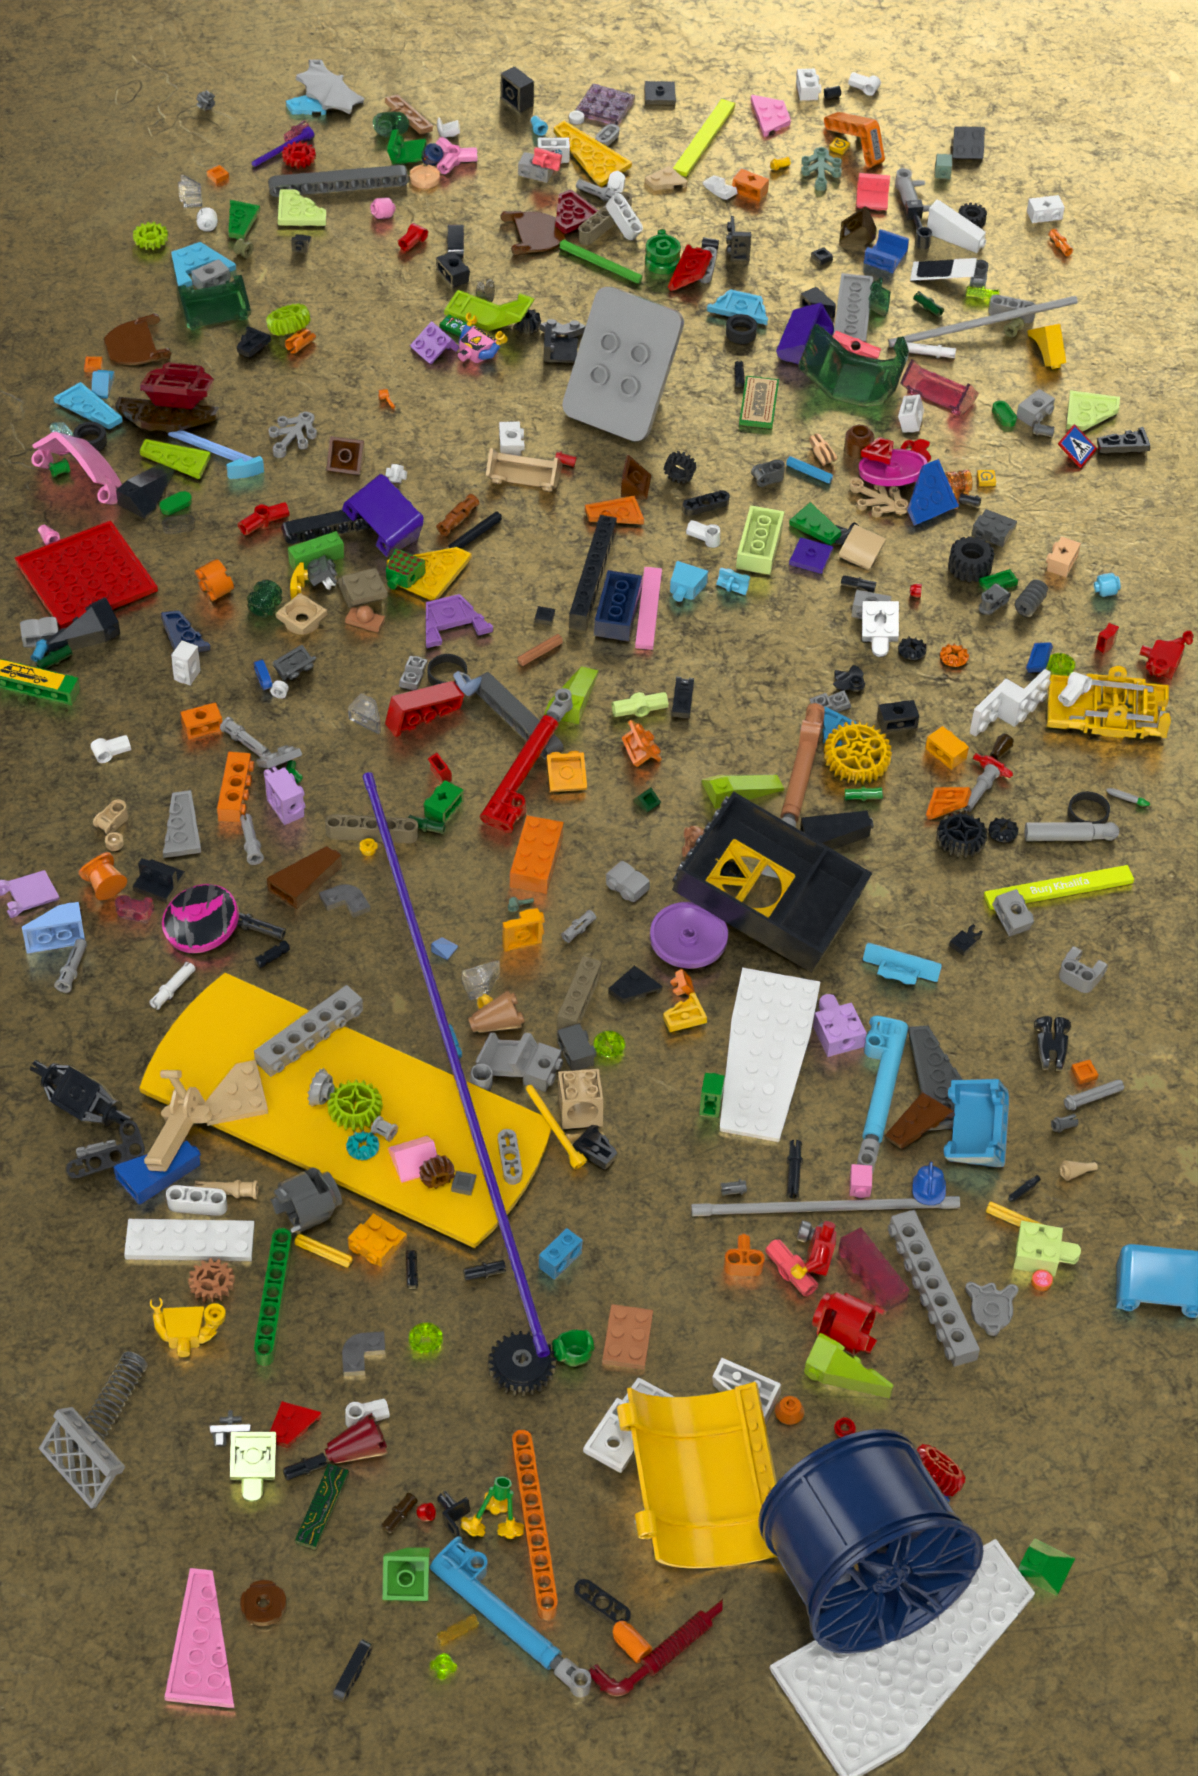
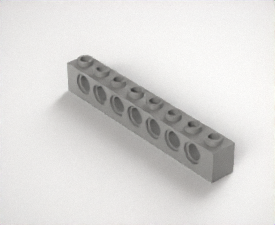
M915 1210L891 1216L890 1225H888L889 1234L896 1241L897 1252L902 1254L906 1271L911 1273L912 1284L920 1293L921 1304L926 1306L930 1323L935 1325L937 1338L945 1347L946 1358L951 1360L953 1367L977 1360L980 1348Z

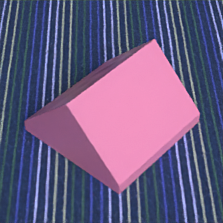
M428 1136L388 1148L401 1183L419 1178V1167L423 1165V1161H428L430 1157L434 1158L437 1156L434 1141Z

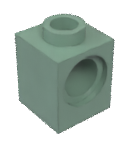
M936 154L935 178L950 179L952 155Z

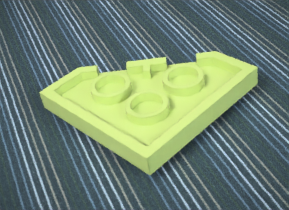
M280 189L278 225L326 226V210L324 208L317 207L315 202L307 197H302L300 192L295 189Z
M1070 390L1066 429H1070L1075 424L1081 431H1084L1117 414L1120 397Z

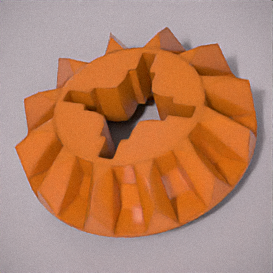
M954 643L953 645L947 644L946 647H942L940 658L948 666L959 667L966 664L969 654L967 649H963L962 645L956 646Z

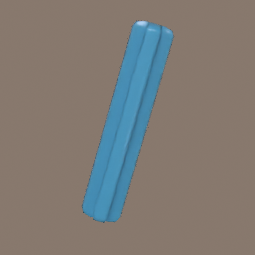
M789 456L787 459V466L830 484L833 479L831 473L792 456Z

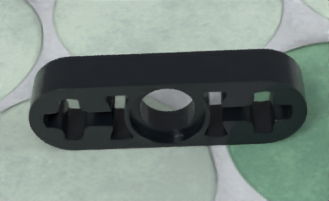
M721 490L686 499L683 502L682 511L687 516H693L724 508L729 505L730 495L728 492ZM707 501V502H710L711 504H709V505H704V504H702V502Z
M581 1579L576 1582L574 1586L576 1600L613 1626L619 1621H626L630 1624L631 1611L627 1606L588 1579ZM580 1588L583 1590L588 1588V1593L580 1594ZM599 1599H605L609 1605L601 1609L597 1607L596 1602ZM617 1614H625L624 1619L617 1620Z
M364 1639L359 1642L334 1689L333 1699L342 1703L347 1700L372 1653L373 1643Z

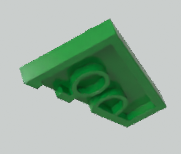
M230 199L229 237L245 239L260 212L259 205Z
M811 502L789 520L790 526L829 545L841 537V530Z

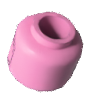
M376 198L370 207L372 215L377 219H389L395 212V204L389 198Z

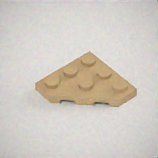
M256 1060L235 1064L206 1100L203 1106H208L213 1113L212 1118L207 1122V1126L268 1114Z

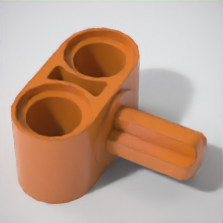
M746 1234L739 1235L738 1249H730L725 1253L724 1271L732 1276H758L763 1272L764 1254L760 1250L750 1249V1236Z

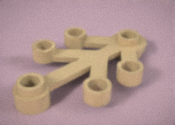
M852 478L850 480L849 488L851 492H861L874 498L859 499L857 501V508L859 510H866L867 506L887 504L889 506H874L872 508V516L880 517L882 513L895 512L897 514H906L908 512L909 504L905 499H901L900 489L897 486L889 488V495L894 498L892 500L888 497L885 486L874 484V488L879 491L877 493L864 487L863 480L860 478Z

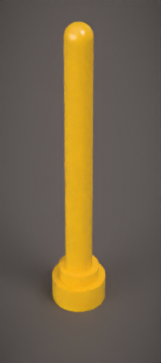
M527 1085V1093L569 1154V1163L572 1168L576 1170L582 1167L588 1161L584 1154H580L579 1151L575 1150L532 1085Z

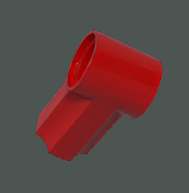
M412 223L407 233L398 240V245L401 250L406 252L416 243L424 242L429 232L426 228Z

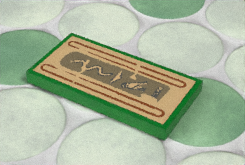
M746 375L739 425L773 428L779 379Z

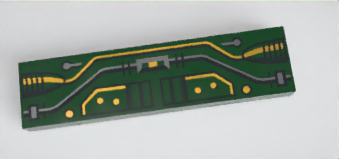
M328 1463L295 1538V1544L313 1550L317 1549L349 1476V1470Z

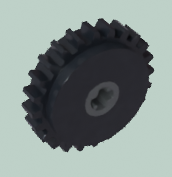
M519 1331L518 1335L511 1332L510 1337L503 1335V1342L497 1340L496 1347L492 1346L491 1353L488 1355L489 1375L493 1376V1383L498 1382L499 1389L505 1387L506 1393L511 1390L515 1396L518 1392H521L522 1396H525V1392L533 1395L535 1389L540 1392L541 1385L547 1387L548 1380H552L553 1373L556 1372L555 1352L551 1351V1344H548L550 1354L540 1358L537 1356L533 1336H531L530 1331L527 1334Z

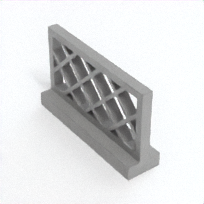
M73 1407L58 1409L53 1416L56 1420L39 1449L91 1509L96 1508L115 1476L121 1474L125 1466ZM60 1426L65 1429L66 1437H60ZM72 1439L78 1444L79 1452L73 1451ZM61 1440H66L67 1453H62ZM51 1441L55 1443L56 1453H53L48 1448ZM86 1454L92 1461V1467H87ZM74 1455H79L80 1468H75ZM62 1456H68L69 1468L63 1465ZM87 1470H93L94 1483H88ZM99 1470L106 1476L104 1482H100ZM76 1471H81V1484L76 1480ZM89 1486H94V1498L90 1496Z

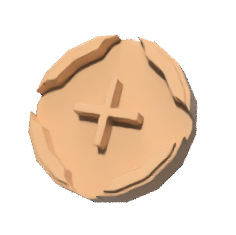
M432 165L415 166L410 170V183L422 189L435 187L440 182V171Z

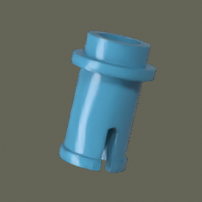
M40 639L36 642V648L30 657L32 661L36 662L43 658L47 652L46 640Z

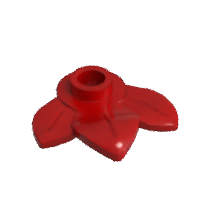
M918 439L916 441L906 440L901 445V449L907 450L910 448V451L923 455L927 462L931 461V455L926 450L930 446L929 441L925 439Z

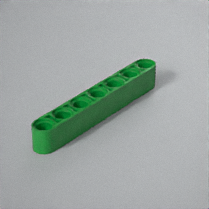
M285 1228L275 1230L271 1240L254 1343L255 1360L261 1366H268L275 1359L292 1252L291 1233Z

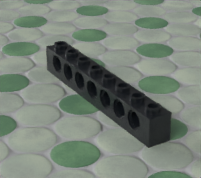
M599 516L569 613V628L587 630L616 535L617 517Z

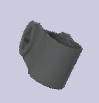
M976 261L974 277L970 278L969 288L973 286L985 290L989 267L987 261Z
M779 459L757 464L751 469V474L757 479V485L760 487L781 482L784 479L785 464Z
M995 583L991 588L982 593V603L979 605V611L985 615L992 614L1009 601L1011 593Z

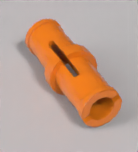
M1052 229L1048 235L1055 242V246L1060 248L1065 256L1071 255L1073 248L1067 243V239L1061 236L1057 229Z

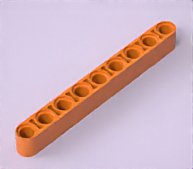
M517 1430L512 1436V1453L536 1609L541 1619L549 1621L557 1614L558 1599L533 1441L528 1431ZM519 1442H525L526 1444H525V1445H519V1444H517V1443H519ZM526 1461L529 1462V1464L523 1465L521 1464V1462ZM530 1481L532 1484L526 1485L524 1482ZM533 1501V1502H535L536 1504H534V1505H529V1504H527V1502ZM536 1521L539 1524L531 1525L530 1522ZM534 1542H541L542 1545H540V1546H535V1545H533V1543H534ZM539 1562H543L546 1565L539 1567L536 1564ZM547 1583L549 1586L544 1588L540 1587L539 1584ZM544 1604L552 1605V1607L549 1609H546L542 1606Z

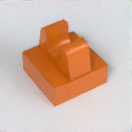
M682 969L675 972L676 977L670 983L672 986L678 987L673 992L677 996L685 993L689 996V994L695 992L691 977Z

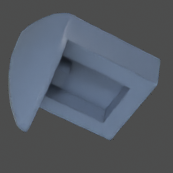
M460 671L453 675L456 685L467 696L473 695L481 685L482 677L471 680L469 675Z

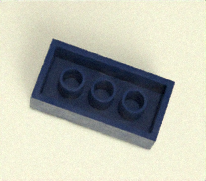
M607 571L594 621V636L629 641L642 591V575Z

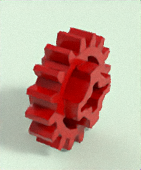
M301 141L298 144L293 142L292 145L287 144V147H284L282 158L286 165L291 164V168L297 166V169L300 166L305 168L306 165L311 166V163L315 162L316 152L312 145H307V142L304 144Z

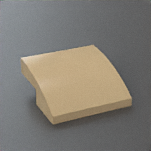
M854 525L838 556L870 571L885 544L886 538Z

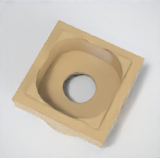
M300 593L276 613V618L284 622L286 628L292 633L304 635L318 628L320 620L327 615V610ZM304 614L308 616L307 621L299 622L296 620V617Z

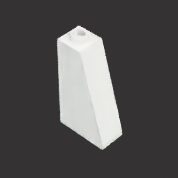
M936 200L930 207L927 227L932 230V236L975 253L984 248L986 244V232L940 200Z

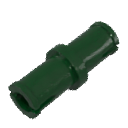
M920 291L914 295L913 300L920 303L925 310L931 311L937 317L943 314L944 308L936 304L934 299L928 298Z
M65 645V647L55 652H49L48 656L35 663L38 668L45 670L54 664H60V661L72 656L73 653L69 645Z
M408 816V818L417 821L418 829H422L423 832L431 831L443 835L446 831L445 822L434 821L429 817Z

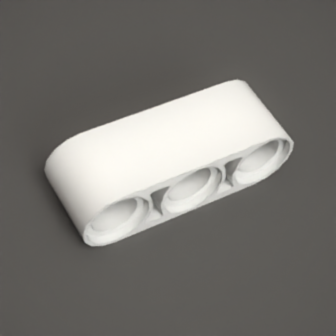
M619 193L614 194L607 202L606 208L624 237L628 240H634L642 231L643 226L624 196Z
M173 1185L166 1191L167 1205L173 1212L220 1216L228 1209L226 1194L221 1189Z

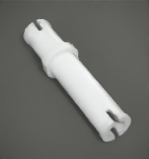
M907 342L906 353L955 359L956 348Z
M185 962L181 969L165 985L159 988V992L149 1001L150 1005L154 1009L159 1010L168 999L174 996V992L184 981L195 972L194 965Z

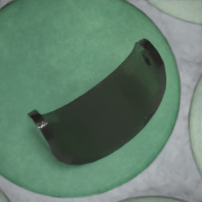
M488 279L486 285L483 282H479L476 287V297L493 302L495 295L494 281Z

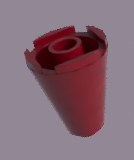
M373 1413L367 1414L327 1443L328 1448L325 1449V1453L329 1461L333 1460L337 1464L383 1456L389 1453L386 1449L387 1445L380 1426L374 1422L376 1418Z

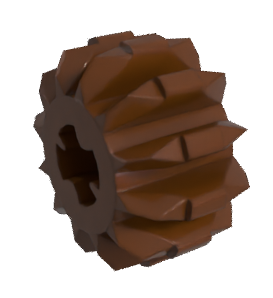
M446 1155L430 1157L428 1161H423V1165L419 1167L420 1179L428 1188L434 1187L437 1189L439 1186L444 1187V1184L450 1183V1179L455 1177L454 1165Z

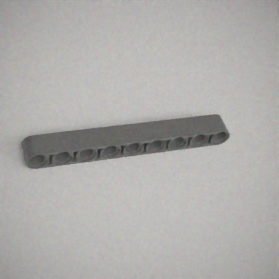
M393 165L277 175L269 178L268 185L270 194L273 197H279L280 189H295L300 192V195L399 187L407 185L409 177L405 166Z

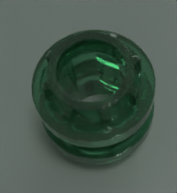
M271 580L259 581L254 586L255 592H250L247 596V607L254 615L264 618L268 617V615H273L276 611L275 605H280L282 602V589Z

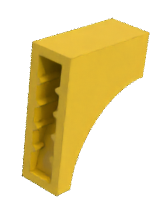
M1060 324L1027 330L1028 337H1032L1040 347L1045 367L1051 366V369L1061 368V364L1067 363Z

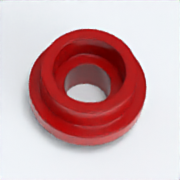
M843 1417L836 1421L834 1432L841 1438L855 1433L856 1425L850 1418ZM845 1427L848 1431H843L841 1428Z

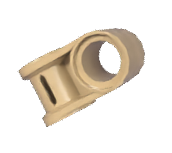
M121 799L112 801L103 811L95 816L93 825L103 829L107 835L115 832L129 818L126 803Z

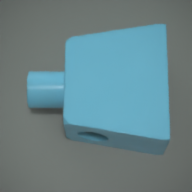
M677 561L670 583V592L673 594L674 600L678 602L682 601L683 598L693 600L706 586L708 571Z

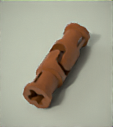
M468 494L463 502L458 503L445 516V519L436 525L440 534L443 536L449 535L453 528H456L470 515L473 508L479 506V499L473 494Z

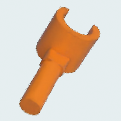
M378 390L379 400L386 399V402L394 409L395 405L389 397L388 390Z

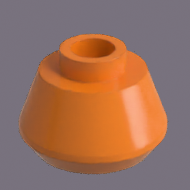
M786 1396L776 1404L775 1415L780 1422L794 1425L803 1419L804 1407L796 1397Z

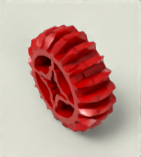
M922 1444L916 1449L921 1456L922 1463L942 1494L953 1497L963 1488L966 1482L963 1471L942 1450L939 1451L936 1447L928 1444Z

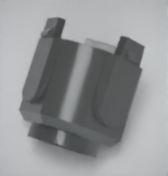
M314 1167L279 1182L278 1189L274 1190L276 1196L270 1199L276 1214L286 1211L288 1218L294 1226L289 1230L291 1236L300 1234L311 1227L325 1222L332 1216L335 1207L342 1204L340 1191L332 1175L329 1172L322 1174L319 1169Z

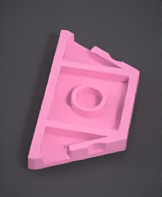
M751 95V103L764 137L768 136V133L772 130L776 132L790 125L791 119L784 101Z

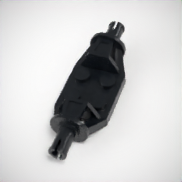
M35 1060L32 1063L36 1066L35 1068L30 1066L31 1072L42 1077L41 1086L45 1089L49 1101L79 1120L99 1122L105 1126H109L113 1122L121 1125L127 1120L133 1121L132 1117L121 1112L122 1102L116 1100L103 1084L75 1067L53 1063L47 1067L39 1060ZM125 1125L124 1128L128 1129L131 1125Z

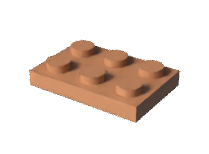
M611 1304L602 1364L645 1370L653 1310Z

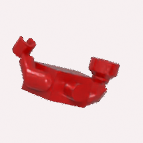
M1188 630L1183 633L1182 637L1174 640L1164 641L1158 639L1153 648L1142 645L1139 655L1148 658L1146 670L1150 676H1164L1172 680L1182 659L1185 649L1184 644L1191 645L1193 643L1192 638H1194L1192 631Z

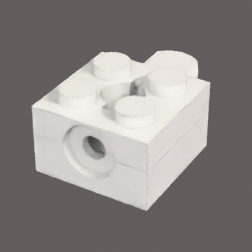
M863 601L862 642H872L873 654L877 657H884L889 651V642H898L899 601Z

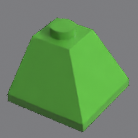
M407 1547L383 1555V1600L428 1601L430 1548Z

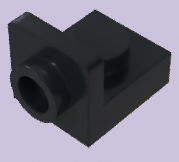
M296 234L291 239L292 251L308 253L312 236Z

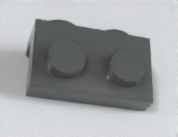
M325 555L319 559L312 560L307 566L310 582L315 586L329 577L334 584L337 583L336 576L338 574L335 570L334 562L331 559L328 560Z
M300 645L273 661L272 665L283 681L289 678L293 680L300 675L301 671L305 670L307 672L312 669L317 658L315 656L311 657L305 647Z

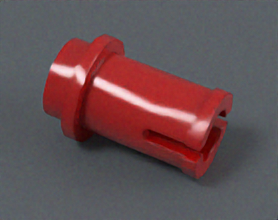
M562 451L556 452L555 458H558L563 464L575 467L577 457L563 454Z

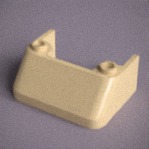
M490 448L486 476L492 479V483L502 484V481L543 487L542 490L552 492L553 489L557 488L563 463L558 458H554V461L498 453L493 448Z

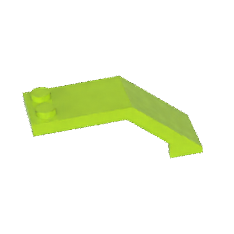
M457 290L444 309V315L449 314L468 323L466 314L470 312L472 314L470 320L473 319L474 315L477 317V322L473 326L491 331L520 322L535 298L519 293L518 300L497 305Z

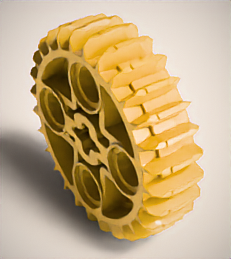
M852 720L851 725H848L847 722L844 723L843 727L838 725L837 729L833 728L832 733H829L825 741L823 753L826 766H830V772L835 771V777L840 775V780L846 778L847 783L852 780L856 785L858 781H861L863 785L865 780L869 784L872 779L877 781L878 776H883L891 762L892 748L889 745V739H885L886 734L880 735L881 729L874 730L875 725L869 727L868 722L865 725H861V721L858 724H854ZM841 740L842 746L835 748L837 742ZM880 758L878 764L875 765L874 759Z

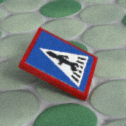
M1075 424L1058 442L1061 449L1079 468L1086 463L1097 449Z

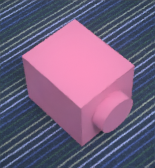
M851 1164L849 1196L857 1198L870 1197L872 1165Z

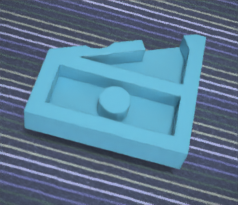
M304 95L286 100V106L292 114L312 115V112H321V115H326V110H323L320 102L314 98Z

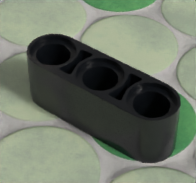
M448 225V253L453 251L461 260H464V225Z

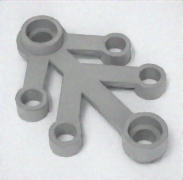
M302 412L298 417L288 419L285 416H280L277 419L279 427H286L290 424L296 425L278 429L276 426L269 428V436L272 438L287 434L281 442L275 443L273 446V455L276 458L286 456V447L295 436L297 437L300 449L308 447V440L304 438L301 430L303 427H306L309 439L317 437V430L312 426L315 420L312 413Z

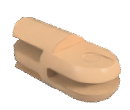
M816 433L810 436L809 442L813 452L823 466L825 462L829 464L831 461L837 460V455L820 434Z

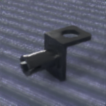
M444 1491L443 1494L446 1497L440 1493L437 1501L445 1509L442 1512L445 1527L456 1538L460 1536V1532L455 1521L471 1511L469 1499L465 1497L456 1502L448 1491Z

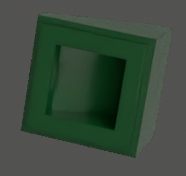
M651 787L633 799L645 812L662 803Z

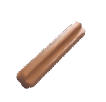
M559 634L552 636L518 656L517 662L521 666L528 664L562 644V636Z

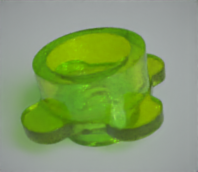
M442 1653L430 1662V1669L437 1673L438 1679L444 1680L449 1673L456 1672L457 1665L452 1663L449 1654Z

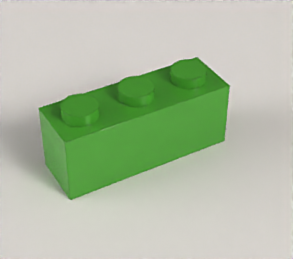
M337 532L288 547L289 563L293 570L296 569L299 563H304V570H308L307 566L309 563L323 555L332 561L344 558V544Z

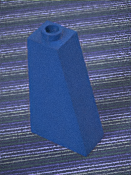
M184 1141L167 1171H149L147 1164L144 1163V1159L148 1155L146 1154L114 1166L115 1178L141 1205L199 1167V1157L201 1154L196 1146H191L188 1141Z

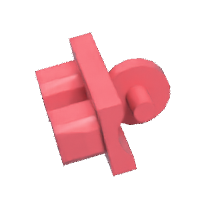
M537 147L534 148L533 164L539 165L541 168L546 167L556 171L560 170L561 154Z

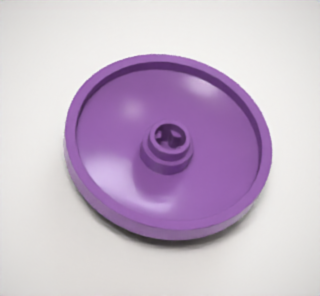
M679 902L665 907L655 916L651 924L650 941L654 951L665 962L677 967L700 968L716 961L723 954L727 946L728 929L725 921L693 902Z

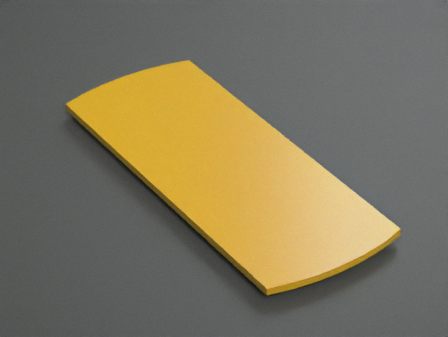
M224 973L201 992L173 1023L149 1062L139 1090L153 1099L170 1105L175 1088L169 1078H161L160 1072L162 1070H180L182 1076L179 1080L187 1091L190 1087H196L206 1102L235 1064L255 1060L254 1050L308 1013L309 1010ZM345 1026L335 1030L327 1039L317 1043L312 1050L306 1051L298 1060L291 1062L281 1072L271 1077L257 1065L268 1114L211 1125L306 1170L314 1167L319 1169L322 1174L329 1172L336 1184L473 1248L477 1247L499 1225L454 1075ZM324 1068L332 1076L333 1084L336 1088H339L340 1082L346 1085L348 1080L351 1083H354L356 1079L358 1083H362L365 1080L366 1085L372 1083L373 1089L377 1088L379 1094H381L383 1109L380 1116L384 1118V1121L392 1125H398V1131L390 1142L384 1136L372 1133L375 1137L377 1136L379 1141V1150L372 1158L358 1160L349 1155L346 1149L348 1137L352 1136L354 1132L359 1133L362 1130L356 1128L353 1132L351 1127L346 1131L344 1125L338 1127L337 1123L333 1122L328 1114V1100L322 1105H314L312 1107L309 1105V1085L316 1072H319V1069ZM466 1081L508 1215L527 1189L537 1171L552 1129L543 1115ZM371 1122L370 1128L364 1126L363 1130L370 1133L373 1123ZM504 1129L513 1130L517 1137L522 1166V1180L515 1185L506 1183L503 1177L498 1147V1134ZM428 1136L434 1141L437 1155L440 1157L446 1155L453 1163L454 1175L456 1171L476 1175L472 1195L451 1192L454 1178L450 1179V1183L444 1184V1187L439 1186L437 1189L434 1187L428 1188L421 1181L420 1177L401 1183L388 1148ZM505 1137L506 1147L510 1146V1140L508 1137ZM366 1141L363 1143L359 1142V1148L363 1145L366 1146ZM508 1153L504 1157L507 1160H513L516 1156ZM510 1167V1174L512 1176H516L514 1167Z

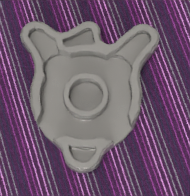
M974 1282L966 1284L965 1291L970 1296L972 1303L971 1316L988 1335H998L999 1331L1010 1323L1013 1316L1012 1300L1018 1294V1287L1010 1284L1002 1291H998L994 1283H988L985 1286H979Z

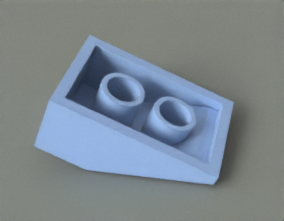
M79 902L58 905L22 926L27 954L74 946L76 939L85 940Z

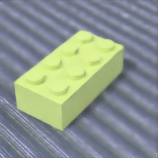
M750 505L737 553L736 569L771 574L783 528L784 511Z

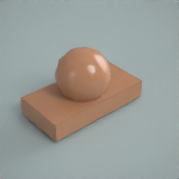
M367 605L360 606L359 608L352 607L345 618L346 624L379 633L385 622V616L375 614L372 608Z

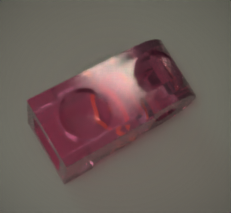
M122 895L115 900L117 915L121 918L148 924L155 910L152 898L145 897L144 901L131 899L127 895Z

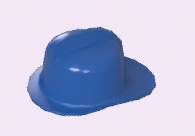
M930 1162L928 1166L921 1167L917 1175L914 1176L913 1197L921 1204L928 1206L937 1205L945 1198L946 1181L943 1171L933 1166V1162Z

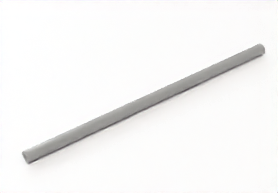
M1076 296L889 339L888 344L890 348L904 345L907 342L921 341L1077 304L1078 300Z

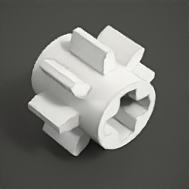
M391 464V468H386L385 476L389 477L390 482L401 484L402 479L406 480L407 472L404 470V466Z

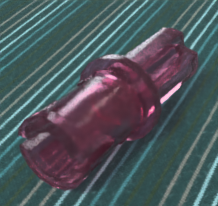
M303 120L298 125L292 126L291 130L283 135L284 141L287 142L300 135L302 129L308 127L309 124Z

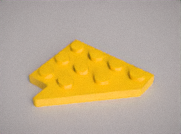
M454 547L413 555L425 560L426 573L410 588L404 589L431 601L439 599L472 559V553Z

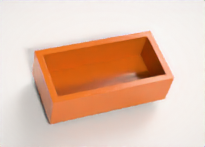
M526 816L510 871L511 888L543 894L548 893L563 839L564 822Z

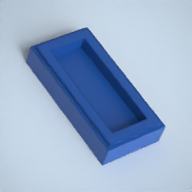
M1051 642L1034 643L1026 667L1028 673L1042 672L1046 669L1053 648Z

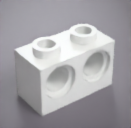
M797 69L796 85L800 101L818 100V95L821 93V84H819V75H816L815 69Z

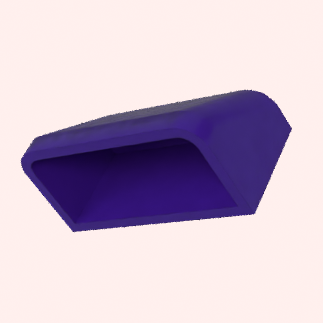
M822 302L793 310L776 350L777 356L781 360L809 367L821 365L834 333L833 322Z

